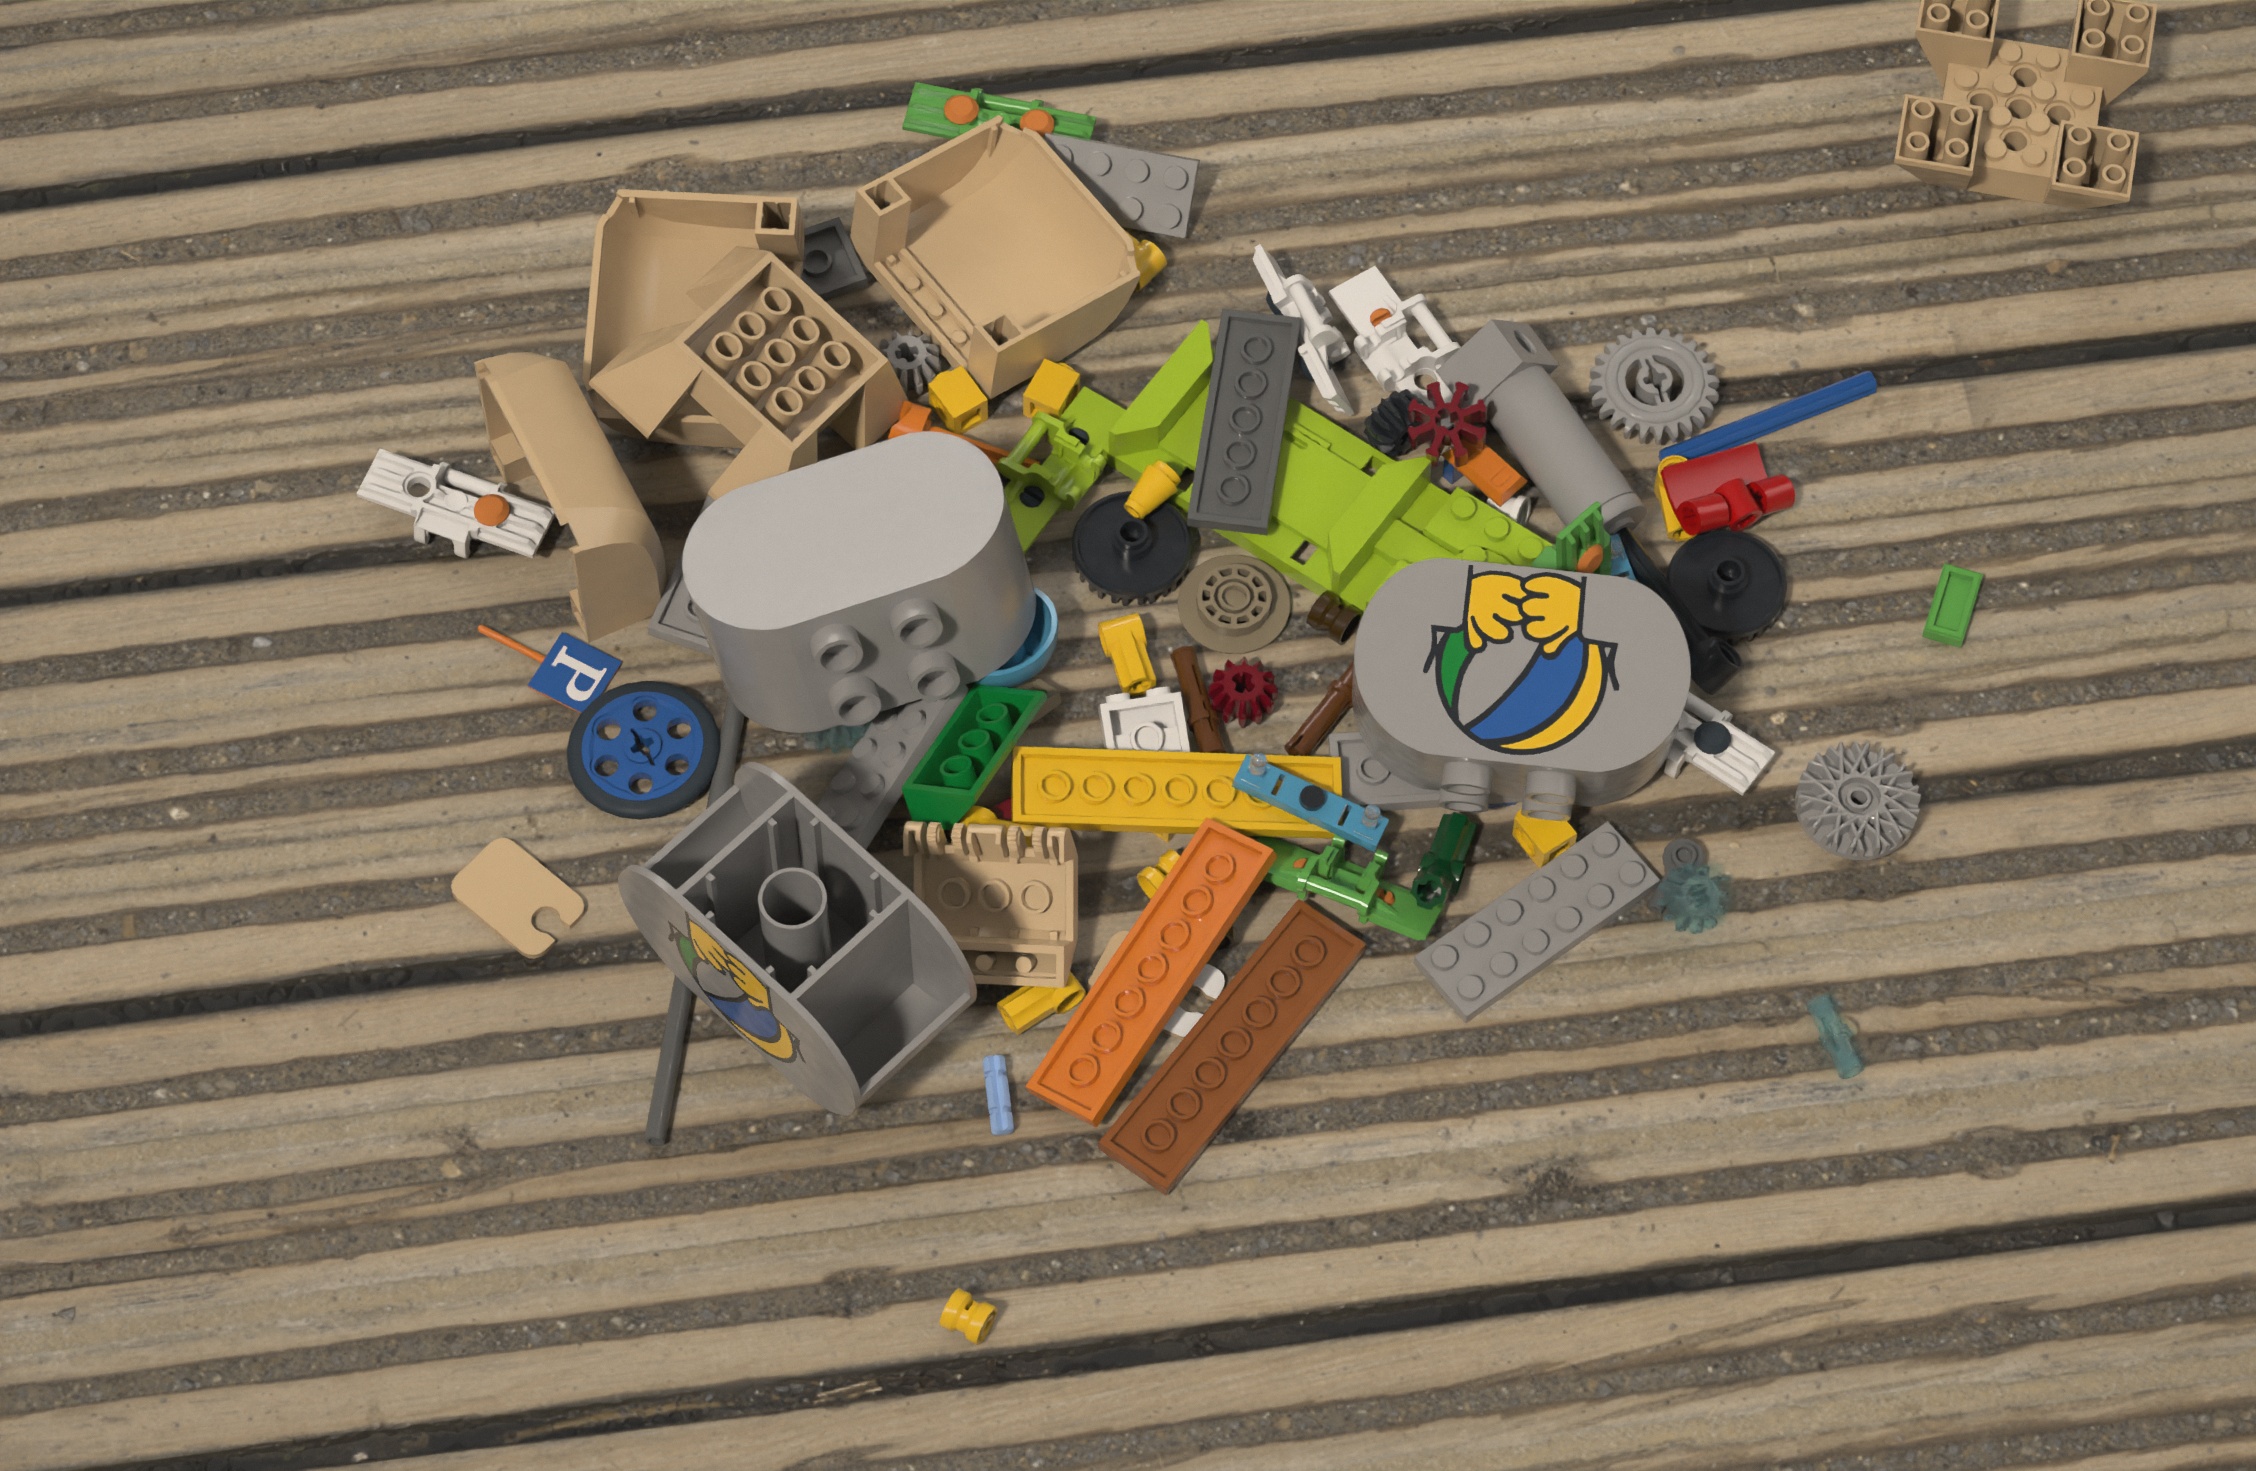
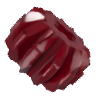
M1244 656L1240 661V665L1236 666L1228 659L1224 665V670L1216 669L1213 673L1214 683L1209 685L1208 696L1210 699H1213V710L1218 713L1223 712V720L1226 724L1236 718L1241 728L1246 724V719H1251L1259 725L1262 721V714L1271 715L1274 710L1273 701L1278 698V688L1276 685H1273L1275 676L1272 671L1263 672L1264 665L1261 660L1250 666Z

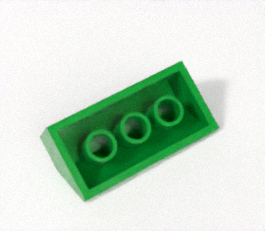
M973 684L902 786L912 821L926 822L927 826L930 822H939L944 830H951L955 823L979 799L1046 701V693L1044 691Z

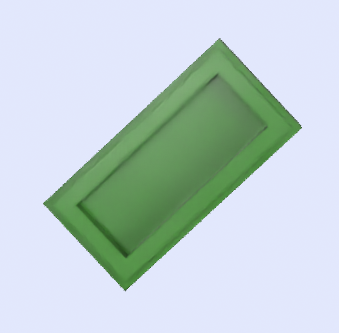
M1944 563L1922 637L1961 648L1983 574Z

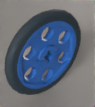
M640 681L626 683L608 690L593 700L580 714L569 736L566 751L567 765L575 787L591 804L601 811L621 818L642 820L667 815L693 801L710 782L717 768L721 746L719 729L714 717L700 699L685 689L665 682ZM643 706H652L657 710L654 718L649 721H639L634 716L636 711ZM684 723L691 727L690 733L685 738L674 739L669 735V730L676 724ZM606 725H617L621 729L619 735L612 740H604L598 736L600 729ZM633 734L637 735L641 745L644 744L646 748H649V754L654 766H651L646 755H643L640 751L638 752L637 742ZM681 759L689 763L687 771L681 775H671L666 771L668 765L674 760ZM604 761H614L618 764L617 771L607 777L598 775L596 769ZM645 778L652 781V788L645 794H635L630 790L632 783L637 779Z

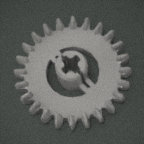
M1652 327L1647 328L1646 335H1642L1639 330L1634 329L1631 330L1630 339L1625 335H1618L1616 338L1617 345L1613 343L1605 344L1604 353L1598 354L1595 357L1596 366L1590 369L1592 381L1589 383L1588 390L1591 394H1594L1592 406H1602L1599 412L1601 420L1613 414L1610 422L1611 431L1624 423L1625 439L1635 429L1639 430L1640 444L1644 443L1649 432L1653 433L1656 445L1661 443L1663 432H1667L1672 443H1675L1678 436V428L1687 437H1690L1692 434V423L1701 429L1705 421L1703 415L1707 417L1712 416L1714 410L1712 404H1716L1719 398L1716 390L1719 387L1720 381L1714 376L1716 366L1713 363H1706L1709 354L1706 351L1696 352L1698 343L1695 341L1683 343L1684 334L1678 333L1674 338L1670 337L1669 329H1663L1660 335H1657ZM1654 361L1668 364L1682 378V393L1672 402H1670L1673 383L1672 373L1666 366ZM1638 365L1640 370L1637 376L1634 398L1626 387L1625 379L1630 370Z

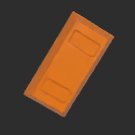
M1461 439L1463 448L1468 450V463L1461 467L1455 466L1451 447L1441 455L1499 507L1506 503L1527 483L1523 476L1486 444L1482 450H1479L1476 445Z

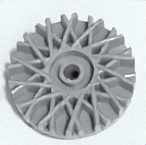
M1843 742L1838 744L1837 749L1832 746L1828 747L1826 754L1823 756L1818 752L1814 760L1808 762L1806 770L1802 771L1795 794L1796 814L1809 838L1829 853L1852 860L1876 859L1897 850L1911 835L1920 811L1918 805L1921 794L1918 793L1919 786L1912 785L1913 772L1905 771V763L1898 767L1894 763V753L1884 757V748H1880L1878 754L1869 751L1870 743L1868 742L1865 743L1862 749L1858 742H1854L1851 749H1843Z

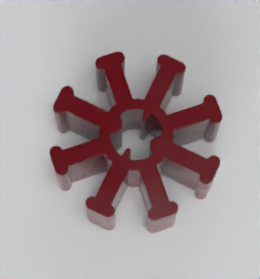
M1436 381L1427 385V398L1429 401H1432L1434 409L1419 404L1417 399H1412L1408 407L1409 421L1423 423V425L1415 428L1412 426L1408 427L1411 447L1415 450L1418 448V445L1433 440L1430 448L1426 449V458L1431 460L1432 466L1435 467L1440 465L1439 458L1445 446L1451 447L1455 466L1461 467L1468 463V450L1463 448L1460 440L1462 439L1476 445L1479 450L1484 448L1487 441L1486 428H1478L1472 425L1479 421L1483 423L1487 421V410L1484 401L1479 399L1476 404L1462 409L1464 402L1469 400V386L1459 381L1455 383L1456 391L1450 403L1444 402L1441 395L1440 382ZM1448 418L1450 423H1454V429L1447 431L1445 426H1441V420Z

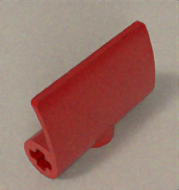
M1756 442L1665 466L1661 471L1662 481L1674 514L1682 529L1690 536L1729 526L1731 531H1741L1753 525L1762 516L1790 509L1795 502V490L1787 476L1783 474L1767 476Z

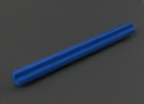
M1870 371L1851 376L1661 449L1658 456L1659 461L1661 462L1664 458L1671 455H1679L1687 460L1738 446L1876 392V379Z

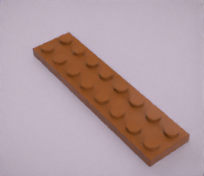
M1298 899L1098 1142V1149L1166 1196L1366 950V943Z

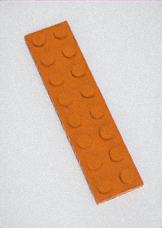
M1206 817L1025 1087L1029 1093L1097 1128L1277 859L1274 849Z

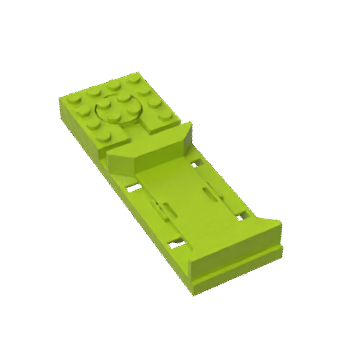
M1201 319L1109 430V442L1102 449V455L1106 459V464L1135 482H1138L1146 466L1153 465L1156 460L1167 464L1179 477L1187 467L1195 471L1215 350L1211 348L1209 325L1206 321ZM1292 397L1289 398L1268 534L1259 535L1212 529L1318 596L1329 590L1340 598V603L1344 607L1352 605L1362 611L1363 614L1377 590L1395 573L1413 563L1426 559L1450 558L1531 567L1533 561L1548 545L1553 546V544L1458 486L1450 495L1430 482L1432 461L1428 460L1426 456L1396 462ZM1366 465L1377 470L1373 477L1362 471ZM1193 483L1185 492L1177 487L1178 491L1166 501L1188 514ZM1308 541L1318 548L1307 562L1302 565L1292 559V557L1302 544Z

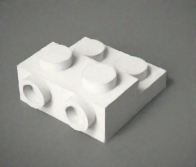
M1159 687L1146 690V697L1130 699V693L1106 696V703L1098 706L1104 748L1111 750L1190 752L1181 692L1171 693L1170 687Z

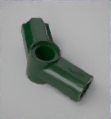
M1456 812L1443 814L1430 851H1425L1417 876L1412 883L1410 893L1416 898L1417 906L1432 910L1434 906L1444 904L1448 896L1456 897L1465 871V859L1472 845L1477 826L1467 816Z

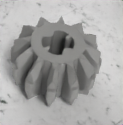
M910 328L906 336H901L894 330L892 340L882 339L879 344V351L890 361L905 394L908 393V390L914 389L916 393L921 395L923 385L928 386L936 377L935 375L941 371V360L938 358L939 348L936 344H930V338L927 336V333L915 337V332Z

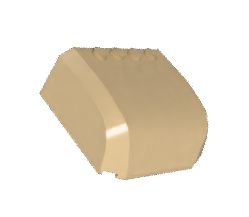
M1000 115L856 190L850 238L861 262L923 334L927 333L930 342L937 345L939 352L954 369L961 365L964 367L987 399H992L1034 376L1044 359L1057 363L1101 334L1123 310L1140 280V270L1137 271L1132 238L1037 132L1026 127L1021 131L1003 122V117Z
M618 189L614 202L607 213L601 216L595 226L582 380L597 416L601 422L613 430L647 441L744 448L745 445L693 397L647 439L588 383L640 334L699 318L705 311L686 294L687 291L736 246L771 251L802 280L805 224L798 198Z
M532 352L508 353L474 362L491 456L505 483L510 485L535 474L560 526L568 523L578 544L569 548L573 559L577 584L576 589L569 591L572 612L588 643L652 616L668 583L661 542L566 362Z

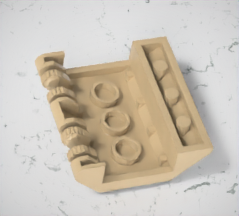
M907 821L903 832V856L914 854V894L935 914L953 937L969 964L975 983L1066 987L1078 941V854L1070 829L1050 827L1047 832L1046 827L1035 826L1032 834L1033 847H1028L1021 826L1010 825L1009 830H1007L1006 825L969 824L967 828L964 823H955L951 833L952 843H948L941 823L930 822L927 826L926 822Z

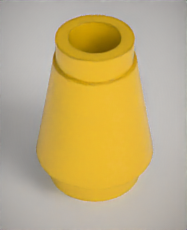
M1156 460L1153 465L1146 466L1123 506L1134 518L1143 520L1146 515L1150 514L1178 491L1176 486L1181 482V479L1171 467L1162 461Z

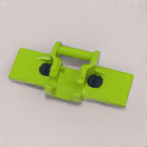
M1085 386L1059 419L1042 411L1036 412L1032 417L1033 424L1010 454L1006 458L1002 457L996 464L998 471L1011 480L1004 491L1024 554L1054 515H1058L1062 509L1073 511L1103 472L1106 459L1101 454L1102 449L1109 442V430L1126 411L1124 408ZM1046 433L1047 442L1053 445V450L1042 466L1037 463L1032 464L1030 468L1022 466L1021 464Z

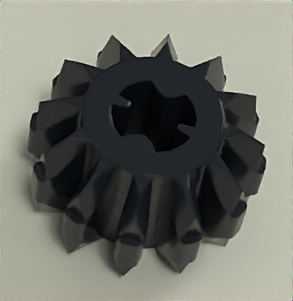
M1408 389L1400 392L1394 391L1388 398H1381L1380 404L1377 407L1371 408L1372 414L1364 421L1366 425L1364 433L1368 437V441L1375 449H1378L1388 457H1393L1396 454L1404 455L1407 449L1411 448L1408 427L1412 426L1415 428L1423 425V423L1418 421H1409L1408 407L1412 399H1417V402L1428 407V405Z

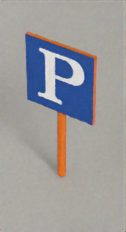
M479 625L477 628L480 633L542 663L527 687L580 714L593 700L604 693L622 664V661L563 632L547 656H544L484 625Z

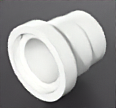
M1519 495L1517 498L1511 497L1501 507L1488 498L1487 505L1521 526H1526L1531 510V500L1529 497Z

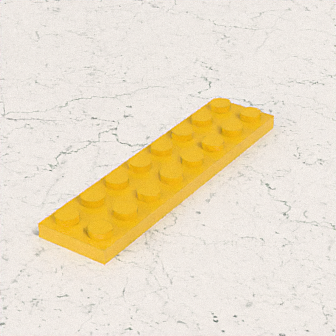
M1014 746L1012 749V823L1046 827V829L1050 827H1064L1070 830L1195 834L1207 817L1245 836L1333 839L1334 835H1336L1232 787L1233 780L1247 754ZM1248 754L1342 797L1341 757ZM1278 781L1272 793L1276 796L1283 781ZM1343 816L1338 824L1340 826H1343Z

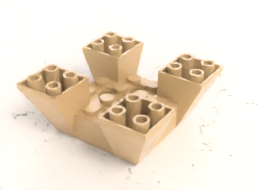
M1920 0L1915 35L1943 87L1942 98L1939 100L1905 94L1894 164L1927 184L2057 206L2089 209L2129 202L2139 132L2097 126L2099 111L2148 72L2158 4L2134 0H2078L2068 49L1995 38L1994 34L2000 0Z
M740 246L732 249L687 291L686 294L705 311L699 318L640 334L588 383L647 439L693 397L740 440L745 447L707 493L715 501L728 492L742 486L817 463V436L828 425L855 450L873 445L899 420L903 401H908L890 361L771 251Z

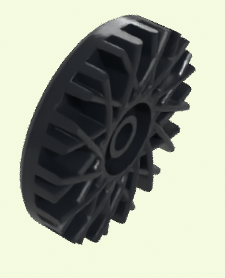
M1132 491L1114 493L1093 503L1080 516L1072 536V560L1075 562L1076 573L1080 574V581L1086 580L1089 583V590L1091 592L1097 590L1100 599H1102L1104 593L1111 596V602L1114 604L1121 598L1123 606L1128 605V599H1137L1138 605H1142L1145 598L1149 604H1152L1156 594L1162 592L1163 597H1166L1168 590L1174 592L1176 590V582L1179 579L1183 581L1185 573L1189 572V562L1192 559V536L1189 526H1187V522L1180 511L1171 503L1165 501L1150 514L1146 515L1143 520L1134 518L1123 506Z
M1714 530L1689 539L1673 555L1666 576L1670 585L1708 637L1716 636L1726 642L1729 639L1733 646L1738 644L1741 637L1747 636V641L1750 642L1753 639V635L1760 638L1765 627L1768 626L1771 629L1773 623L1777 622L1781 609H1783L1787 592L1786 574L1778 556L1761 540L1739 531Z

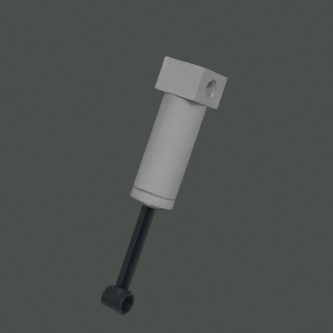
M1491 319L1436 372L1453 395L1456 391V382L1459 381L1469 386V400L1464 402L1463 409L1476 404L1479 399L1484 401L1487 419L1566 527L1596 501L1601 504L1604 529L1610 536L1619 534L1635 578L1639 583L1658 594L1678 619L1688 644L1692 680L1704 692L1710 695L1716 694L1744 669L1743 660L1737 651L1725 640L1716 636L1708 637L1632 533L1647 514V507L1551 378L1550 374L1559 365L1528 323Z

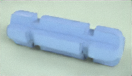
M1002 1055L986 1056L983 1059L984 1078H986L985 1087L991 1132L995 1136L1009 1135L1014 1131L1005 1058Z

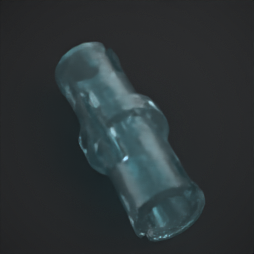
M1822 994L1814 997L1806 1004V1008L1810 1011L1820 1033L1818 1040L1821 1047L1828 1050L1840 1078L1849 1079L1858 1075L1864 1070L1865 1066L1861 1063L1850 1039L1852 1036L1850 1027L1842 1023L1831 995Z

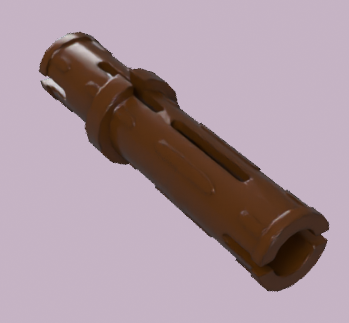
M1192 646L1179 647L1173 651V654H1170L1176 670L1184 702L1189 713L1187 720L1189 730L1195 734L1200 753H1227L1219 732V715L1217 711L1213 710L1210 703L1208 691L1198 664L1196 650Z
M1354 659L1338 680H1333L1328 685V693L1289 742L1284 745V749L1290 756H1298L1299 754L1300 756H1309L1347 708L1353 707Z

